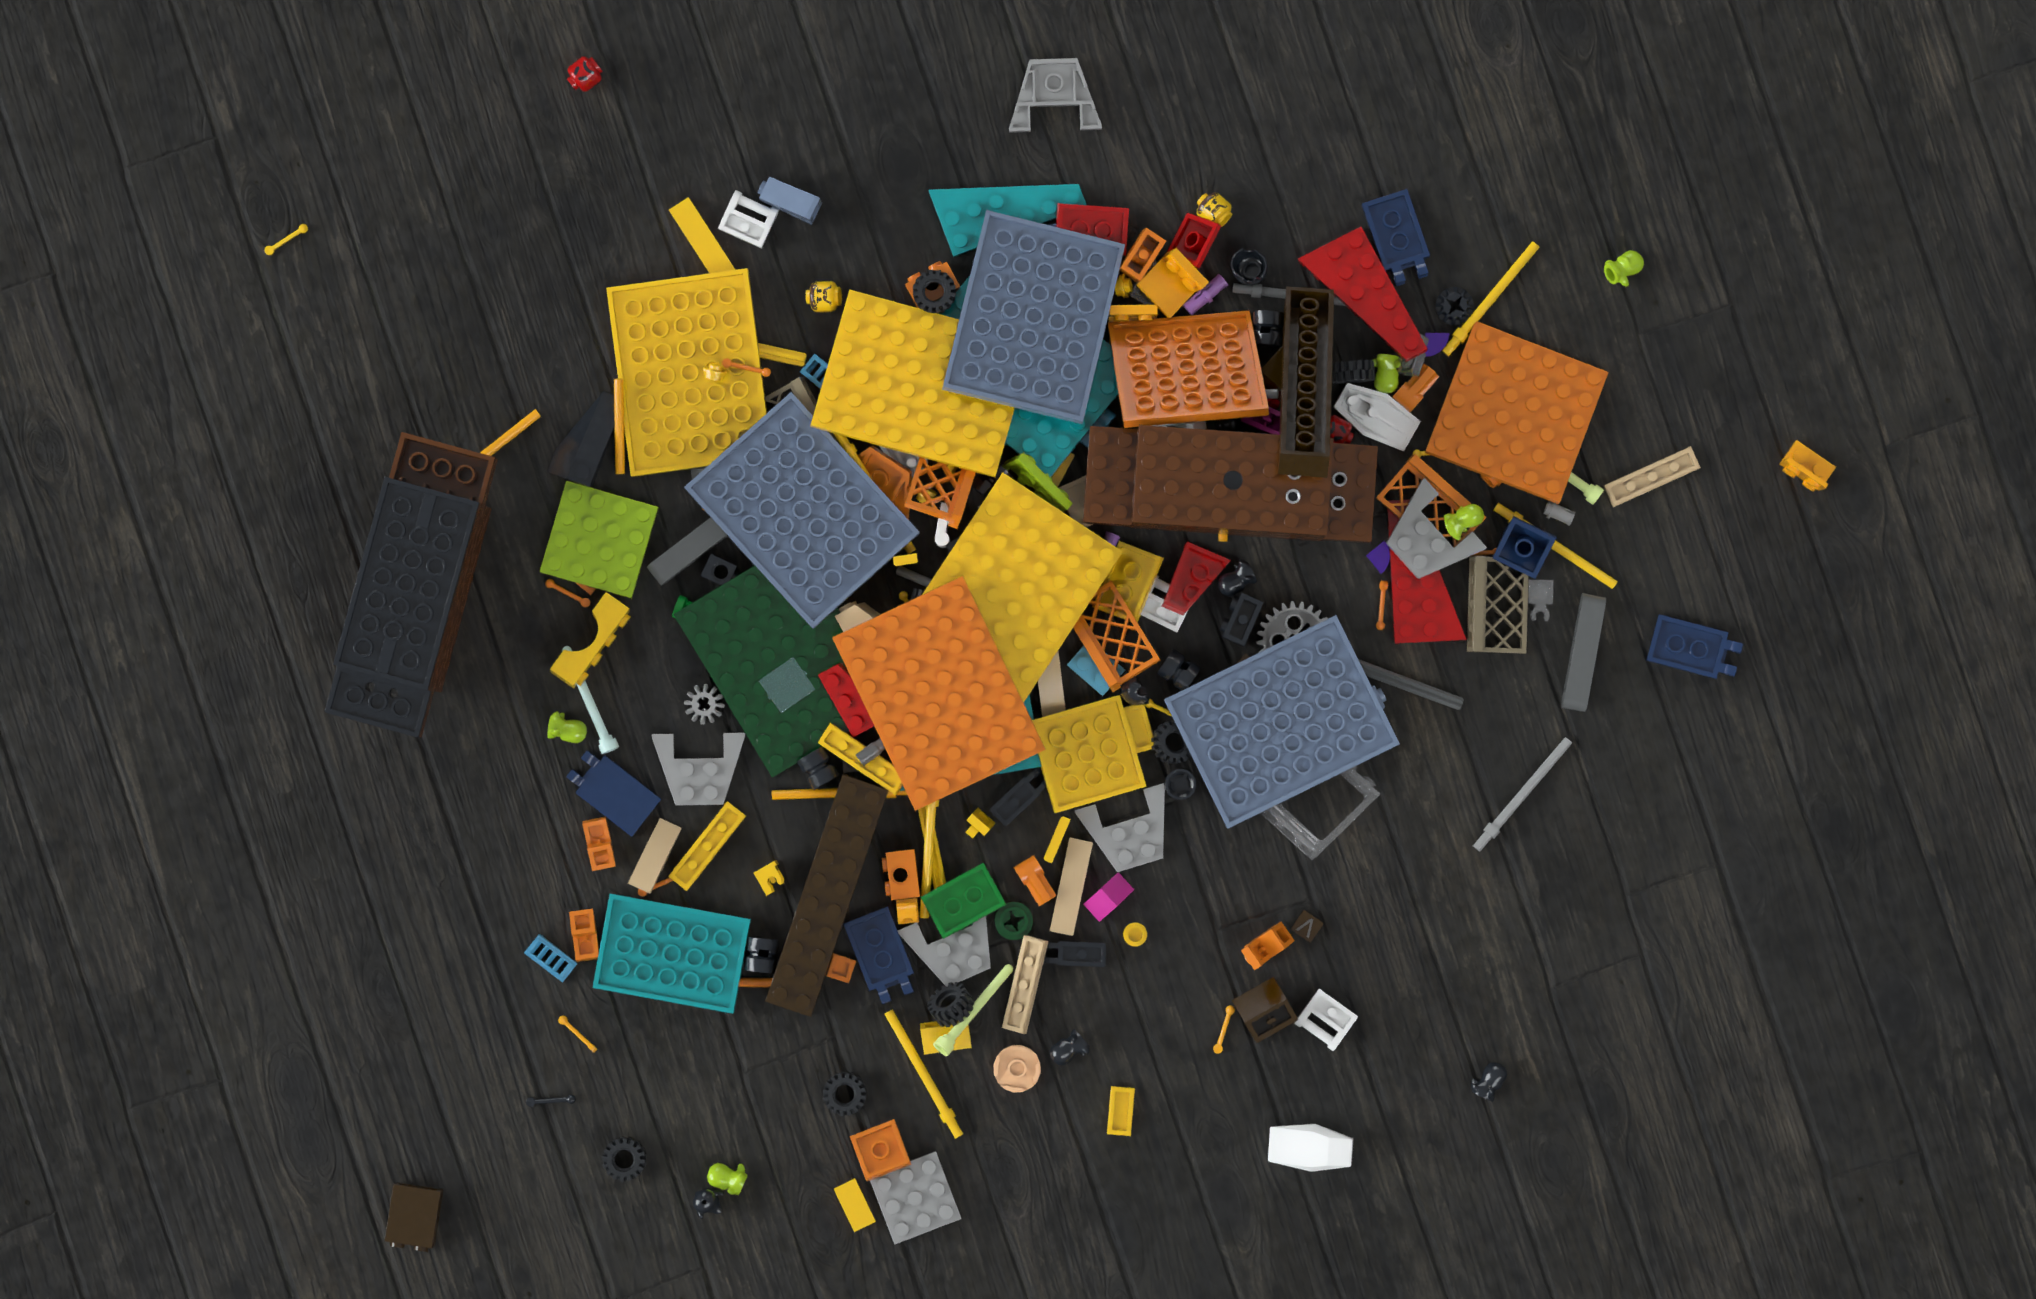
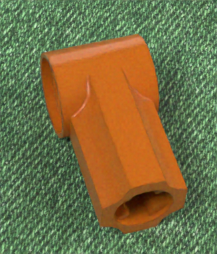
M1424 363L1392 398L1410 413L1423 399L1425 392L1431 388L1439 376Z
M1034 855L1014 867L1024 885H1027L1039 906L1057 896L1044 876L1045 872Z

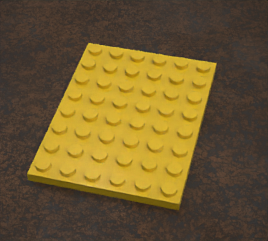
M748 268L606 288L618 378L623 379L624 428L631 477L707 467L767 414L761 373L735 367L725 368L723 366V369L727 371L726 376L723 377V381H714L705 378V372L703 371V367L709 366L710 362L722 365V361L726 358L734 363L761 369Z
M849 290L811 421V427L996 477L1015 408L942 390L959 319L937 313H929L919 308Z
M1002 473L923 594L964 576L1024 702L1123 551L1011 477Z

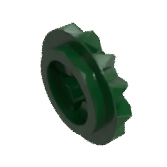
M1019 902L1006 903L1005 906L999 908L995 916L997 931L1001 936L1009 940L1023 938L1024 935L1030 932L1033 925V917L1030 910ZM1009 911H1012L1015 917L1024 916V919L1018 922V931H1016L1013 925H1004V923L1010 920Z

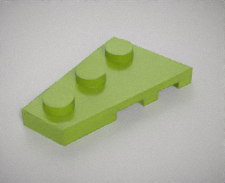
M1023 452L1008 459L1002 465L1005 470L1009 471L1011 469L1019 476L1017 481L1023 486L1026 484L1033 487L1036 495L1062 512L1068 510L1073 504L1069 500L1068 494L1052 482L1053 480L1049 477L1048 473L1045 474L1038 468L1036 461L1030 455Z

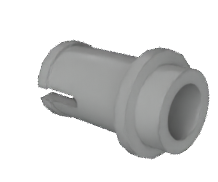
M1548 501L1543 514L1547 515L1548 519L1552 517L1569 526L1575 516V511Z

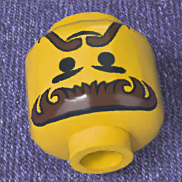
M1217 192L1209 195L1205 193L1197 201L1199 205L1197 215L1217 223L1221 227L1232 216L1231 204Z
M834 281L813 282L810 290H806V303L810 304L815 312H833L842 303L841 288L837 287Z

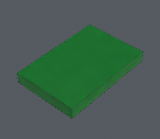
M984 863L921 896L943 939L1006 905Z

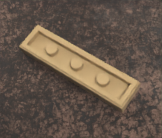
M1690 446L1610 482L1603 487L1612 506L1615 507L1701 467Z
M1069 838L1050 927L1052 932L1071 936L1074 934L1093 842Z
M1028 935L1023 936L1002 1028L1022 1034L1027 1033L1048 941Z

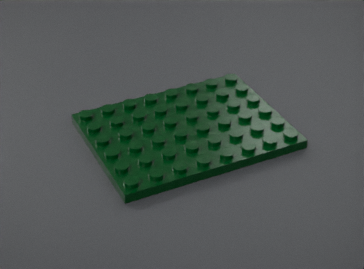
M754 565L673 615L773 778L796 764L801 758L822 747L818 744V741L830 723L846 733L849 732L818 676L821 672L838 663L845 666L832 639L833 636L842 633L843 630L835 618L836 615L840 614L838 608L812 629Z

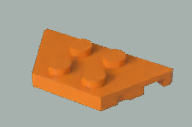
M871 446L858 454L875 484L909 520L910 508L904 507L912 483V471L875 446Z

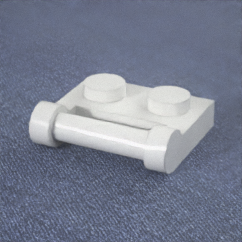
M735 190L718 229L762 248L779 209L762 205L742 196L741 192ZM739 204L766 216L765 223L735 210L737 205Z
M941 502L940 510L948 512L947 504ZM938 518L935 542L938 547L946 548V545L950 542L947 534L949 521Z
M1156 576L1141 615L1178 632L1186 613L1183 616L1161 607L1164 599L1152 594V591L1155 587L1167 593L1170 584L1158 579L1159 576Z
M1318 989L1294 1024L1307 1029L1328 1044L1327 1047L1330 1050L1334 1051L1358 1016L1321 989ZM1312 1012L1337 1030V1034L1334 1037L1310 1021L1308 1016Z

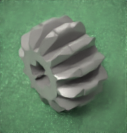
M704 684L703 692H701L699 686H694L697 694L694 695L692 692H688L687 695L693 698V700L684 701L685 705H692V708L685 711L686 714L695 712L691 720L695 722L701 716L700 722L703 725L706 722V716H708L711 723H714L713 713L718 717L722 716V713L717 711L716 708L725 707V704L717 703V700L723 698L722 694L713 696L717 692L716 687H713L710 693H708V684ZM706 697L709 699L708 704L710 708L708 710L704 708V711L700 710L701 704L698 702L701 698L705 700Z

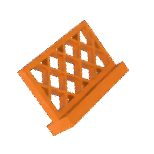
M1414 454L1378 494L1376 499L1400 519L1404 513V506H1408V503H1403V489L1416 488L1417 490L1419 480L1421 481L1425 478L1439 493L1438 497L1443 500L1437 501V497H1435L1429 503L1434 506V518H1428V520L1435 521V527L1439 531L1438 521L1444 520V517L1438 518L1437 504L1446 503L1450 506L1451 514H1454V511L1457 512L1460 506L1465 507L1471 503ZM1407 469L1415 475V485L1402 486V475ZM1398 481L1399 486L1393 487V485ZM1399 489L1400 503L1391 504L1384 498L1389 490ZM1394 506H1400V511L1397 510ZM1478 526L1470 527L1467 533H1462L1461 540H1463L1470 532L1474 531ZM1442 534L1444 537H1452L1450 534ZM1452 537L1453 547H1455L1461 540H1458L1456 543V539Z
M919 457L904 507L949 521L948 526L957 529L976 472L960 468L961 471L952 474L947 467L948 464L938 462L929 467L926 460ZM942 468L947 477L937 480L932 471ZM927 473L932 483L923 486L918 477ZM950 481L955 490L946 493L941 484ZM936 487L941 496L931 499L926 490ZM922 493L926 502L918 503L911 499L913 495ZM944 500L949 508L948 512L938 510L935 503Z
M1112 580L1100 587L1089 602V604L1095 605L1092 617L1081 615L1073 628L1112 692H1115L1121 688L1120 685L1161 660ZM1109 589L1115 595L1112 605L1100 602L1102 594ZM1117 600L1119 601L1121 606H1116ZM1099 606L1111 608L1108 621L1096 618ZM1115 609L1126 612L1125 624L1112 622ZM1086 620L1091 621L1090 627H1089L1088 623L1086 622ZM1129 620H1131V622H1132V624H1133L1134 626L1128 625V624H1129ZM1095 622L1107 624L1104 637L1094 635L1092 632ZM1111 625L1123 628L1120 640L1108 638ZM1127 629L1135 630L1139 633L1137 644L1124 641ZM1098 640H1103L1102 646ZM1141 640H1143L1146 646L1140 645ZM1107 642L1119 644L1116 656L1105 653ZM1123 645L1135 647L1132 660L1120 658ZM1139 649L1148 650L1153 658L1145 663L1136 661ZM1110 659L1115 660L1114 666L1111 663ZM1119 661L1131 664L1129 673L1122 677L1117 672Z

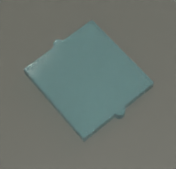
M794 657L759 680L768 694V699H772L781 713L815 690L806 676L807 672L800 668Z

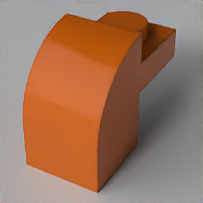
M1281 921L1252 940L1241 951L1244 954L1245 960L1256 970L1270 958L1286 949L1295 940Z

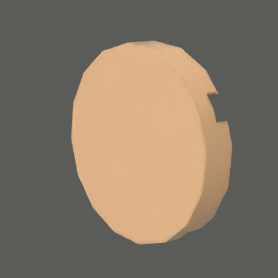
M1011 1045L1004 1048L997 1055L994 1062V1076L997 1082L1005 1090L1013 1093L1024 1092L1032 1088L1037 1083L1041 1073L1037 1054L1023 1045Z

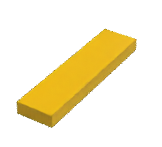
M689 197L669 209L709 273L735 270Z
M829 724L818 744L894 795H897L903 784L893 764L879 755L863 766L856 754L867 746L836 725Z
M727 801L668 877L688 891L745 819L746 815Z

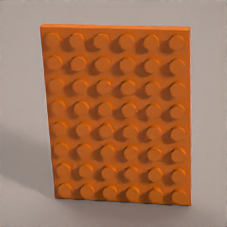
M964 576L956 578L832 637L915 811L1046 749Z

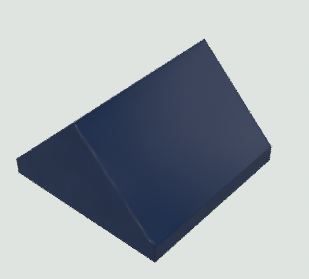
M1513 516L1503 532L1492 559L1536 579L1557 537Z

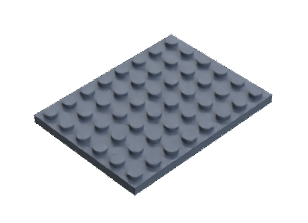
M986 210L942 390L1082 424L1125 244Z
M790 392L690 481L684 489L809 626L814 629L917 537L920 532L827 431L811 427L813 415Z
M1337 615L1164 699L1227 829L1400 744Z

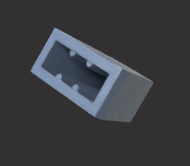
M771 177L768 178L767 182L763 180L758 190L761 202L810 225L813 224L822 205L819 197Z

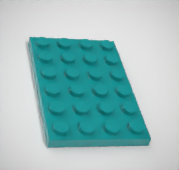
M610 894L593 988L734 1014L751 919Z

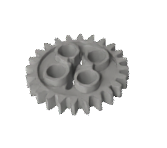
M1291 601L1290 608L1288 609L1282 603V611L1279 612L1274 607L1272 609L1273 617L1268 614L1265 615L1269 622L1260 623L1264 631H1259L1257 634L1262 636L1263 640L1256 642V644L1263 645L1264 648L1258 653L1273 646L1272 638L1274 635H1281L1286 640L1290 638V635L1298 634L1306 623H1309V628L1328 618H1319L1321 610L1313 613V605L1304 609V602H1301L1299 607L1296 608L1294 601ZM1292 616L1300 620V627L1297 630H1292L1288 627L1287 621Z

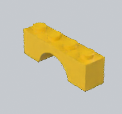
M606 592L592 610V615L598 624V633L594 642L589 647L580 651L563 650L550 668V672L572 688H575L577 684L581 686L589 675L586 673L591 665L595 667L603 655L600 652L604 646L610 647L615 640L616 635L614 633L619 626L623 628L629 621V608Z

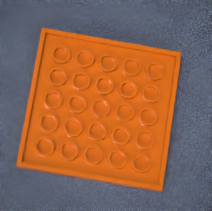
M1250 310L1152 319V321L1133 320L1108 323V333L1124 428L1139 427V425L1151 426L1269 415L1268 401Z
M1477 321L1473 325L1425 453L1559 504L1608 372Z

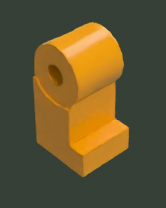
M917 898L896 900L898 924L918 923Z

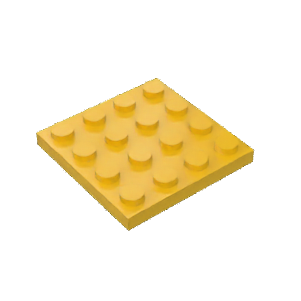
M1120 695L1032 720L1046 748L1038 753L1054 813L1146 787Z

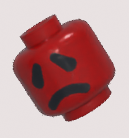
M583 56L568 67L567 71L570 77L567 80L575 90L580 88L582 91L587 92L601 81L600 73L603 71L592 57L588 59Z
M1332 415L1330 438L1334 439L1333 443L1350 444L1354 433L1351 432L1352 424L1336 415Z

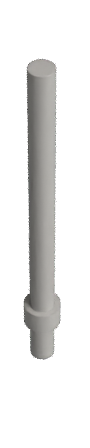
M1565 737L1492 824L1488 823L1483 829L1485 832L1473 845L1475 849L1480 852L1491 838L1495 839L1500 833L1499 829L1570 747L1572 742Z

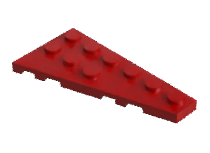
M1362 227L1298 258V262L1302 266H1305L1328 289L1334 290V295L1357 317H1360L1372 331H1375L1406 362L1428 351Z
M1392 500L1388 502L1394 504L1400 503V500ZM1403 500V503H1409L1410 500ZM1394 506L1397 510L1400 511V506ZM1387 508L1388 534L1390 537L1399 518ZM1389 547L1394 644L1466 640L1440 571L1437 570L1417 579Z

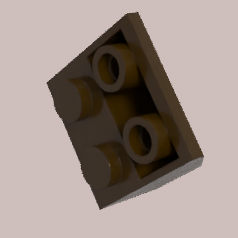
M1274 977L1232 1000L1256 1043L1298 1020Z

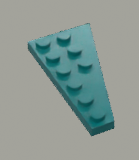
M1079 184L928 190L953 257L977 249L986 210L1044 224L1056 219L1057 203L1086 205Z

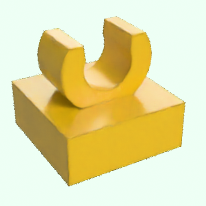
M977 808L967 819L971 826L966 833L972 839L978 832L985 836L994 826L995 822Z

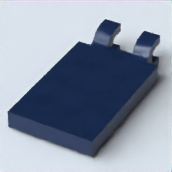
M1405 189L1362 203L1381 264L1385 271H1392L1396 287L1405 284L1406 279L1402 270L1415 266L1418 279L1427 277L1429 272L1424 259L1429 258L1430 254L1408 190Z
M1659 614L1646 661L1717 679L1718 672L1734 677L1737 667L1724 664L1727 650L1740 654L1743 643L1727 640L1728 632Z
M586 751L581 759L589 764L591 768L583 777L575 770H571L566 778L579 786V789L576 791L577 795L632 837L660 802L661 798L606 755L600 761L592 753Z
M889 907L844 924L869 991L877 989L882 1004L892 1001L887 988L900 983L904 995L914 992L908 976L914 974Z

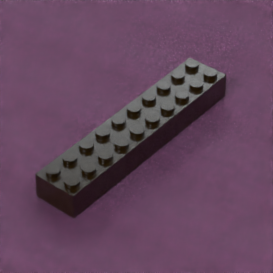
M1286 286L1278 474L1327 478L1331 431L1334 290Z
M847 774L842 775L765 1000L766 1002L809 1017L812 1016L888 794V790L884 787Z

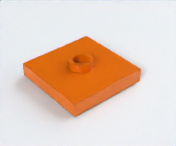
M895 1119L850 1136L867 1182L912 1165Z

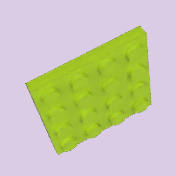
M566 481L540 573L632 599L658 507Z

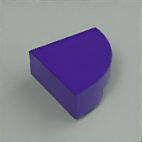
M1425 333V345L1428 349L1425 352V357H1431L1439 353L1446 346L1449 333Z
M1385 540L1366 555L1380 574L1386 570L1390 560V551Z

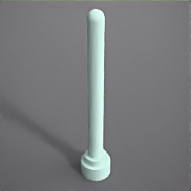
M565 646L562 649V652L563 650L572 651L569 646ZM586 681L581 686L577 684L600 737V740H598L600 745L598 747L601 754L603 755L619 748L616 738L608 734Z

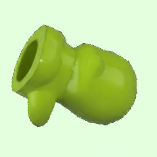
M1629 250L1619 256L1616 261L1607 260L1604 266V274L1611 284L1620 282L1623 286L1627 287L1629 285L1627 276L1635 275L1643 269V257L1637 251Z
M1378 354L1377 358L1373 359L1374 367H1378L1374 386L1379 392L1392 393L1398 388L1399 373L1396 368L1401 366L1400 357Z
M1469 504L1465 507L1460 506L1455 514L1447 513L1444 515L1446 529L1450 536L1456 540H1461V534L1463 532L1467 533V528L1478 526L1484 519L1483 509L1477 504Z
M558 711L550 716L548 724L549 739L560 737L562 741L580 743L585 739L587 727L582 721L565 720V713L559 714Z
M716 1163L710 1167L707 1181L713 1187L723 1190L728 1189L729 1194L739 1196L748 1174L745 1173L743 1164H739L737 1171H733L722 1163Z

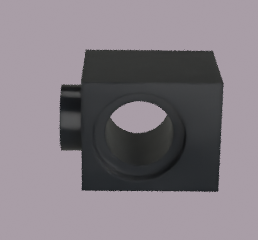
M711 554L701 576L719 585H723L740 573L737 572L738 567ZM719 566H726L728 569V575L724 579H718L715 575V570Z

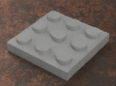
M936 1151L911 1160L912 1165L870 1181L894 1245L962 1219Z

